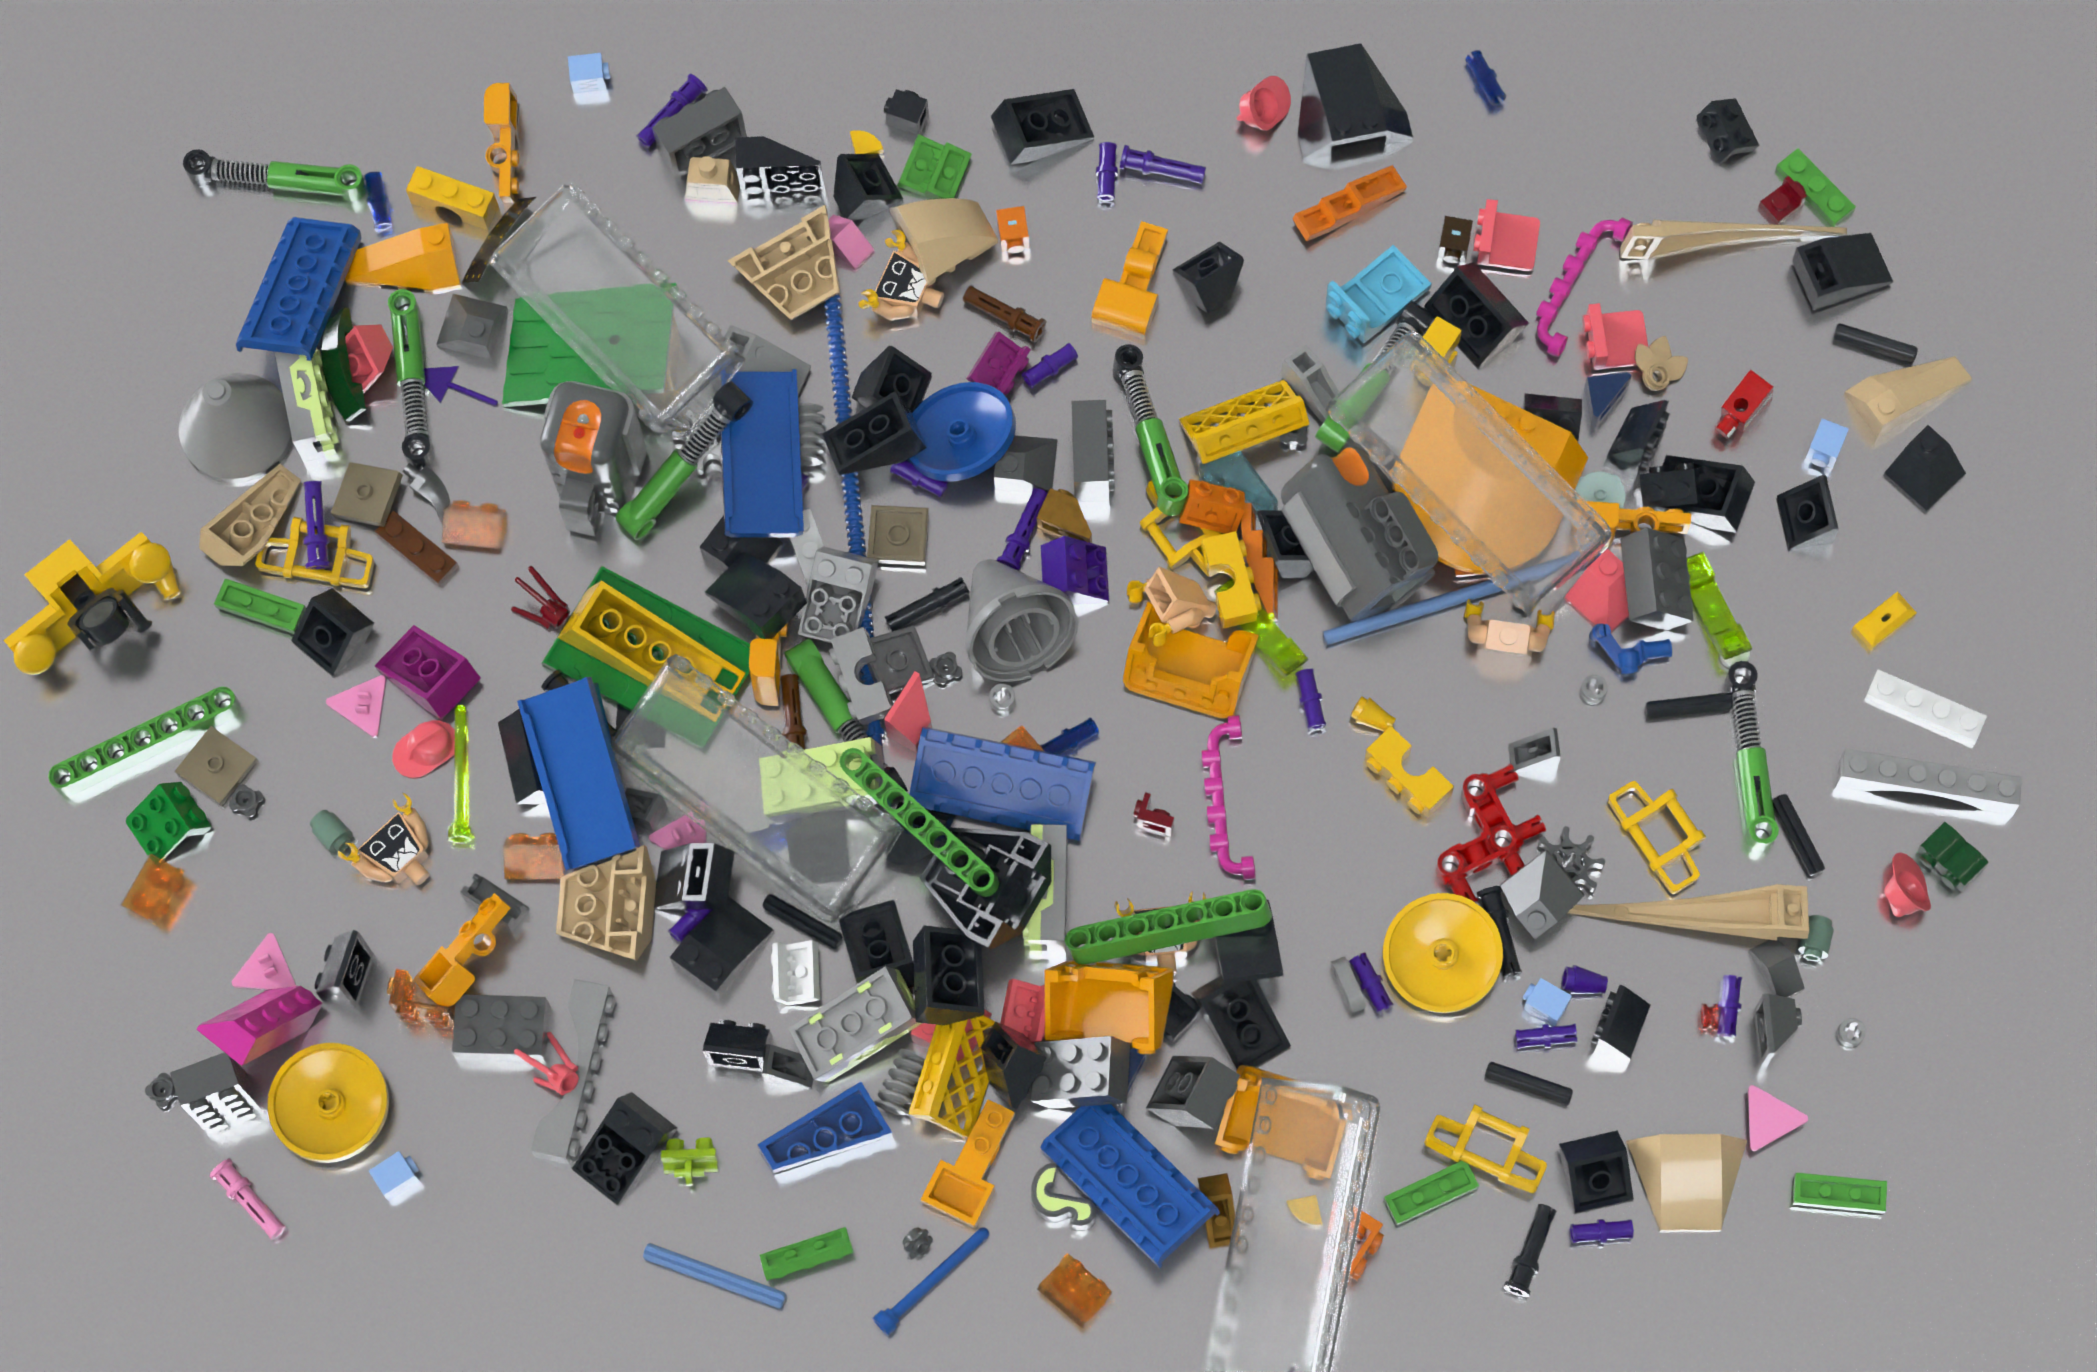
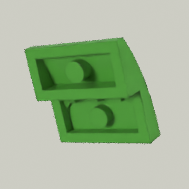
M918 134L896 186L930 199L954 198L972 153L948 142L942 145Z

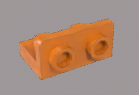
M1190 479L1188 495L1180 513L1179 523L1225 534L1237 531L1245 511V492L1231 487L1227 488L1210 484L1206 481Z

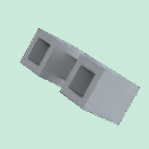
M862 627L832 638L833 648H830L829 652L834 665L839 664L842 675H839L838 678L843 692H849L851 702L847 703L852 718H857L862 725L886 717L893 706L887 686L882 681L872 685H865L860 681V671L863 666L877 660L868 631Z

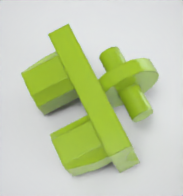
M710 1137L697 1139L696 1149H685L684 1140L669 1139L666 1150H661L664 1174L674 1173L675 1178L685 1177L686 1186H693L694 1177H704L705 1172H718L716 1148H713Z

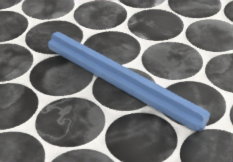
M651 1243L645 1247L643 1258L647 1261L776 1308H782L785 1303L786 1293Z

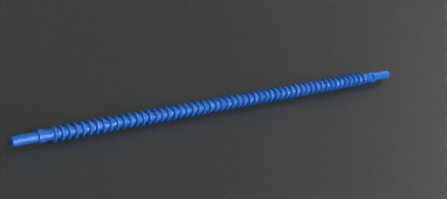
M839 294L826 300L825 302L827 303L824 305V308L827 309L825 316L829 317L826 319V323L829 325L826 330L830 332L827 338L830 340L828 346L831 347L829 354L832 355L829 358L830 362H832L830 368L834 370L831 372V376L834 378L832 384L835 385L832 391L836 393L833 399L837 401L834 403V407L838 408L835 410V415L838 416L835 421L838 424L850 418L851 416L849 415L852 413V410L848 408L851 406V402L848 401L851 396L847 393L850 387L846 385L849 383V379L846 378L848 371L844 370L847 368V363L844 362L847 357L843 355L846 349L842 347L845 345V341L842 340L844 333L841 332L844 327L840 324L843 322V318L839 317L842 314V311L839 309L841 307V303L838 302L841 299ZM858 472L841 475L844 477L841 482L845 485L842 491L846 493L843 499L847 501L844 503V507L847 508L844 513L848 516L845 522L849 524L846 530L850 532L847 538L851 540L848 542V546L851 547L848 553L864 556L863 554L866 552V549L862 546L865 545V541L861 540L865 536L861 532L864 526L860 524L863 518L859 516L862 514V510L858 508L861 506V502L858 501L861 496L857 493L860 487L856 485L859 482V479L855 477L858 475ZM868 603L860 628L864 627L868 631L870 638L875 637L871 634L874 628L870 626L873 620L869 618L872 616V612L868 610L872 605ZM866 664L860 671L864 674L861 680L865 682V685H872L874 681ZM881 719L869 723L866 734L882 746L884 729L881 728Z

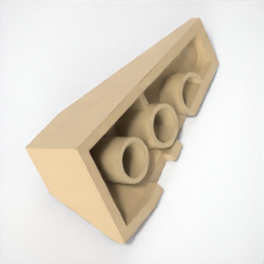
M1956 356L1867 377L1846 390L1844 394L1875 436L1879 438L1967 384L1972 378Z
M278 464L200 529L199 549L221 566H244L264 549L300 486L301 479L283 465Z

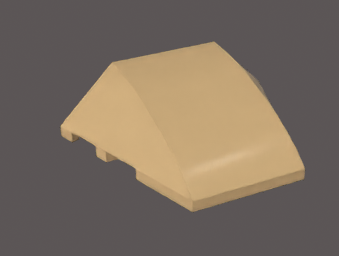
M956 198L932 199L889 208L898 229L903 230L918 258L919 269L928 286L934 284L936 277L944 272L951 273L956 270L955 266L965 259L972 260L998 243V238L979 203L973 200Z
M826 205L801 218L802 222L755 249L750 247L727 260L790 320L840 293Z
M642 845L636 851L623 856L616 855L612 857V860L597 866L593 864L561 876L556 934L637 961L652 939L656 880L647 846Z
M1658 1134L1626 1141L1660 1231H1721L1747 1140L1723 1134Z

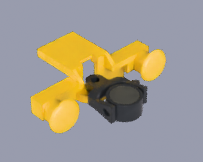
M140 532L95 567L70 539L24 574L49 605L3 640L14 653L16 667L25 674H41L53 664L56 653L76 638V636L89 650L94 648L92 643L97 646L110 644L126 631L129 626V617L137 625L139 633L148 630L152 625V621L144 617L129 598V595L144 583H155L168 573L171 566V557L168 550L161 544L151 543ZM78 574L91 591L80 594L75 599L73 605L61 591L60 587Z

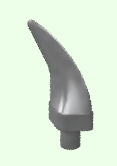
M408 463L402 472L413 480L409 487L433 504L445 531L448 530L451 522V504L443 482L427 466L419 471Z

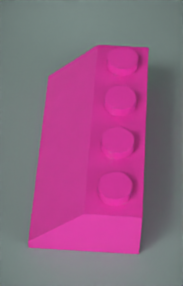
M301 985L266 990L200 1024L196 1030L243 1066L308 1031L323 1003L311 991L304 989Z

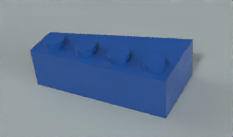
M859 1082L760 1142L758 1149L772 1172L777 1173L891 1137L892 1131L863 1083Z

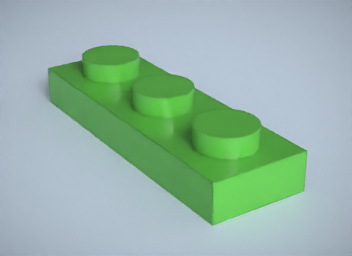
M1799 148L1777 164L1776 170L1784 178L1790 176L1793 181H1798L1804 187L1808 203L1832 227H1836L1855 211L1856 206Z
M226 578L214 602L215 607L292 634L295 633L306 610L303 604Z
M1460 1161L1384 1196V1201L1398 1226L1478 1189L1479 1184L1469 1164Z
M1806 1173L1794 1174L1793 1205L1874 1213L1886 1212L1887 1181Z
M843 1227L760 1254L759 1256L766 1280L768 1281L774 1278L785 1277L787 1274L802 1269L813 1268L817 1264L833 1259H841L854 1252L847 1229Z

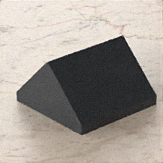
M1826 475L1818 476L1777 495L1789 549L1793 550L1833 543L1839 528Z

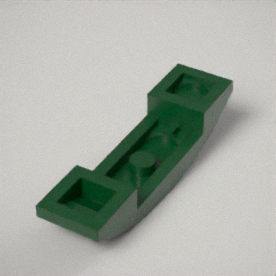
M346 307L330 318L325 327L322 339V365L329 392L338 411L345 421H351L366 410L362 384L352 382L345 336L353 327L350 308Z

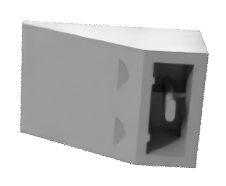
M730 325L707 375L710 387L719 390V369H724V372H792V369H797V390L799 395L811 365L756 334Z
M825 546L816 550L806 594L807 604L803 608L798 635L832 643V638L859 629L873 589L879 560Z

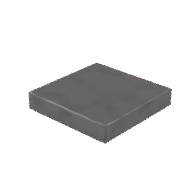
M914 625L870 638L877 660L867 663L874 684L882 681L887 686L889 694L903 690L914 671L920 674L922 684L934 680L935 677Z

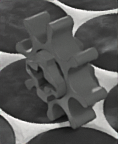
M1567 826L1562 829L1563 842L1559 845H1552L1545 837H1541L1538 846L1550 852L1575 884H1584L1590 892H1594L1597 882L1588 877L1587 871L1594 867L1602 869L1606 862L1604 858L1591 859L1586 854V849L1593 844L1594 837L1589 835L1584 843L1574 844L1569 839L1570 828ZM1563 862H1573L1572 866H1567L1566 868L1562 866Z

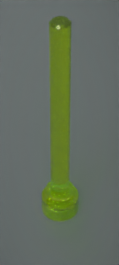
M457 706L455 708L454 821L448 827L447 840L453 843L471 841V827L465 821L467 708L465 706Z

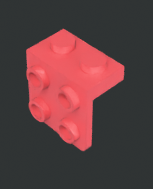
M1487 199L1485 209L1479 208L1477 225L1482 226L1481 235H1475L1473 251L1479 252L1477 264L1522 271L1533 270L1540 220L1535 217L1496 212L1498 200Z
M1600 303L1588 305L1587 314L1582 316L1584 332H1588L1589 341L1586 342L1588 359L1592 358L1593 370L1637 366L1635 351L1638 344L1648 347L1643 313L1640 310L1602 314Z

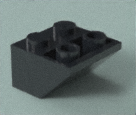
M1524 394V410L1570 431L1575 439L1579 440L1582 399Z
M1619 985L1616 993L1610 991L1602 1015L1607 1018L1606 1020L1600 1018L1591 1041L1597 1044L1594 1053L1628 1066L1651 1004L1623 985Z
M995 1021L981 1045L989 1083L1012 1108L1017 1109L1021 1101L1026 1098L1029 1087L1036 1075L1042 1071L1046 1057L1023 1033Z

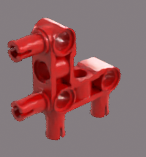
M1508 764L1506 767L1489 775L1487 773L1473 774L1465 779L1461 798L1468 815L1473 816L1481 831L1480 837L1463 845L1458 843L1440 854L1437 861L1436 875L1440 881L1448 888H1451L1454 894L1468 898L1475 903L1479 901L1467 882L1468 877L1499 862L1505 864L1509 874L1512 876L1525 866L1519 855L1521 847L1524 845L1523 841L1546 832L1544 822H1540L1542 819L1539 815H1535V817L1515 825L1512 824L1502 806L1496 790L1519 781L1516 771L1513 772L1514 767L1512 764ZM1470 786H1478L1483 793L1473 796L1468 792V788ZM1497 837H1505L1509 840L1510 845L1500 847L1496 844L1495 839ZM1448 861L1453 862L1458 869L1454 872H1447L1443 869L1442 864Z

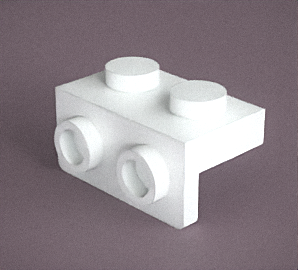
M810 940L788 945L774 942L772 944L773 952L771 953V964L773 966L771 990L774 1000L789 1006L819 1001L818 942Z

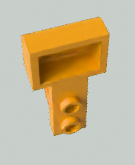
M494 83L484 93V122L493 136L500 138V142L490 145L486 150L485 156L492 170L499 173L500 199L503 203H514V194H519V179L515 177V167H519V150H515V138H517V95L510 83ZM497 154H507V158L503 163L495 164L493 162Z
M1141 221L1134 243L1126 256L1120 282L1108 278L1103 279L1093 307L1092 323L1146 339L1159 302V295L1149 292L1148 289L1165 244L1168 229Z
M1576 500L1570 520V536L1579 545L1610 547L1613 544L1617 529L1630 530L1632 534L1640 531L1638 525L1642 523L1648 524L1652 529L1664 533L1687 534L1691 524V513H1684L1680 509H1669L1666 512L1655 511L1651 507H1640L1637 510L1620 509L1619 503Z
M788 623L772 639H761L756 635L757 639H753L750 643L749 670L755 700L762 705L779 706L782 637H787Z
M495 893L490 898H486L480 904L478 913L472 920L462 925L459 935L446 949L441 946L413 981L436 1004L442 1007L454 1005L475 981L474 975L463 964L472 953L478 956H486L494 950L496 938L491 931L511 907ZM479 934H484L483 940L478 944H474L475 937Z
M988 1099L955 1165L953 1166L940 1159L920 1201L976 1228L995 1193V1185L982 1179L997 1156L1001 1142L1015 1116V1112Z

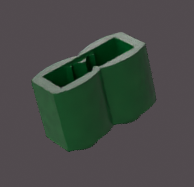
M1946 822L1941 824L1918 849L1921 862L1929 869L1935 868L1942 874V881L1953 890L1957 888L1961 892L1989 863L1975 847L1966 842Z

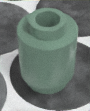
M322 810L310 821L312 833L331 853L345 851L349 847L345 842H352L353 833L335 813Z
M1821 915L1809 916L1808 939H1801L1798 949L1805 959L1818 962L1828 957L1834 932L1832 920Z

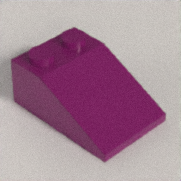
M415 625L375 664V668L425 710L441 720L481 679L467 658Z

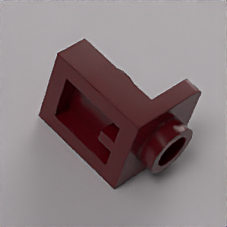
M1787 176L1779 188L1760 201L1759 207L1776 225H1779L1803 207L1807 197L1805 189L1798 181H1793L1790 176Z
M1145 792L1143 800H1137L1133 816L1137 817V827L1171 837L1174 828V817L1162 809L1148 810L1151 803V794Z

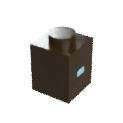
M1445 216L1438 258H1442L1449 263H1466L1473 220Z

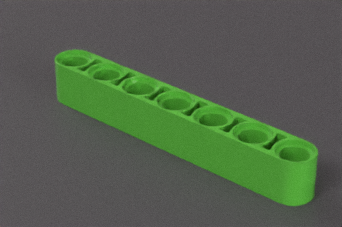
M228 687L215 688L54 765L48 774L49 782L59 794L63 796L74 795L206 732L210 726L215 728L235 718L240 712V702ZM231 699L227 707L219 708L222 700ZM199 711L204 712V716L200 720H192L195 713ZM178 724L177 729L173 733H165L168 726ZM151 737L150 742L146 746H139L141 739ZM124 749V754L120 758L112 759L115 751ZM97 762V767L93 771L86 772L88 764ZM71 775L70 780L66 784H59L61 777Z
M850 748L842 753L839 761L842 770L973 891L984 897L991 896L997 891L999 880L991 868L867 755L857 748ZM855 758H861V766L856 770H850V762ZM882 777L883 784L881 787L875 790L871 789L870 784L872 780ZM896 797H904V804L898 809H892V801ZM918 816H925V824L921 828H913L914 819ZM938 836H947V842L943 847H934V841ZM960 855H968V863L964 867L958 868L955 866V861ZM981 875H990L988 885L977 887V879Z
M1251 889L1075 927L1065 936V943L1073 960L1078 964L1085 965L1259 928L1270 922L1272 912L1265 894L1260 890Z

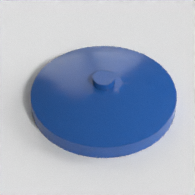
M977 382L958 383L933 393L912 413L927 448L909 459L921 474L939 481L964 480L986 471L1002 458L1009 449L1015 435L1016 418L1008 399L998 389Z

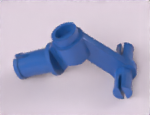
M1597 624L1589 633L1591 640L1597 641L1618 669H1621V674L1639 672L1638 667L1642 663H1646L1647 659L1672 657L1670 639L1651 642L1639 640L1632 648L1622 649L1612 636L1611 628L1607 624Z

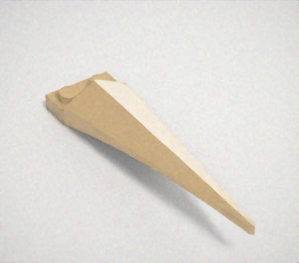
M1653 219L1652 225L1650 223H1639L1631 227L1620 246V258L1651 259L1700 247L1756 239L1796 236L1847 235V228Z
M1776 884L1731 893L1676 900L1575 905L1568 912L1570 914L1777 941V937L1808 939L1809 934L1807 886Z

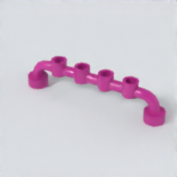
M1623 217L1619 221L1602 220L1595 224L1589 234L1582 231L1575 245L1580 249L1576 257L1571 254L1567 256L1562 268L1567 273L1563 280L1558 277L1554 279L1549 291L1554 294L1551 301L1543 300L1536 313V316L1541 317L1537 326V336L1548 347L1547 353L1560 357L1565 349L1568 337L1558 332L1551 336L1548 328L1551 322L1555 320L1564 299L1570 294L1577 276H1580L1590 253L1592 254L1595 250L1599 237L1605 231H1612L1613 238L1623 242L1633 226L1632 221Z
M1240 715L1228 716V722L1219 724L1212 729L1207 741L1208 750H1202L1203 768L1209 767L1210 778H1204L1206 796L1212 795L1213 806L1207 807L1208 823L1215 824L1216 833L1210 835L1211 852H1217L1219 863L1225 871L1231 874L1243 875L1244 880L1256 879L1254 857H1241V863H1235L1230 859L1219 739L1226 734H1229L1230 740L1241 739L1242 729Z

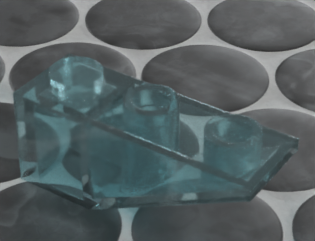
M1241 451L1205 464L1201 462L1199 477L1202 478V481L1245 492V499L1252 502L1253 506L1258 510H1278V499Z

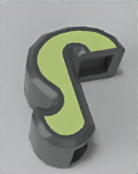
M1057 1163L1046 1164L1039 1169L1031 1185L1032 1205L1037 1214L1045 1220L1053 1222L1072 1217L1070 1219V1226L1074 1230L1090 1228L1096 1221V1208L1092 1200L1052 1193L1057 1173Z

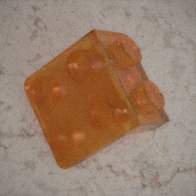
M396 969L395 976L389 978L387 995H390L389 1005L396 1016L400 1018V1021L408 1024H418V1020L430 1022V1026L446 1029L447 1025L454 1026L455 1016L449 1007L413 1001L416 989L414 980L407 970Z

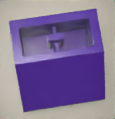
M1062 536L1041 545L1042 581L1063 591L1073 605L1109 602L1106 547L1068 536Z

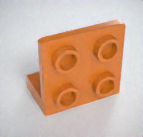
M1353 1204L1345 1215L1343 1226L1348 1228L1346 1232L1358 1241H1362L1364 1238L1366 1241L1345 1272L1343 1282L1349 1285L1352 1279L1359 1280L1367 1267L1368 1260H1366L1368 1254L1372 1256L1376 1254L1385 1236L1381 1233L1383 1224Z

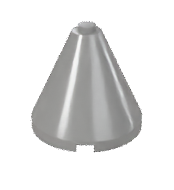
M249 373L221 375L200 386L186 402L179 422V438L188 459L201 473L221 482H247L267 474L265 472L277 461L281 462L292 443L283 393L270 381Z
M987 559L977 564L972 575L965 640L967 656L976 671L994 681L1013 682L1030 678L1031 674L1029 671L1043 664L1048 669L1062 658L1072 645L1079 624L1078 616L1069 597L1063 591L996 560Z

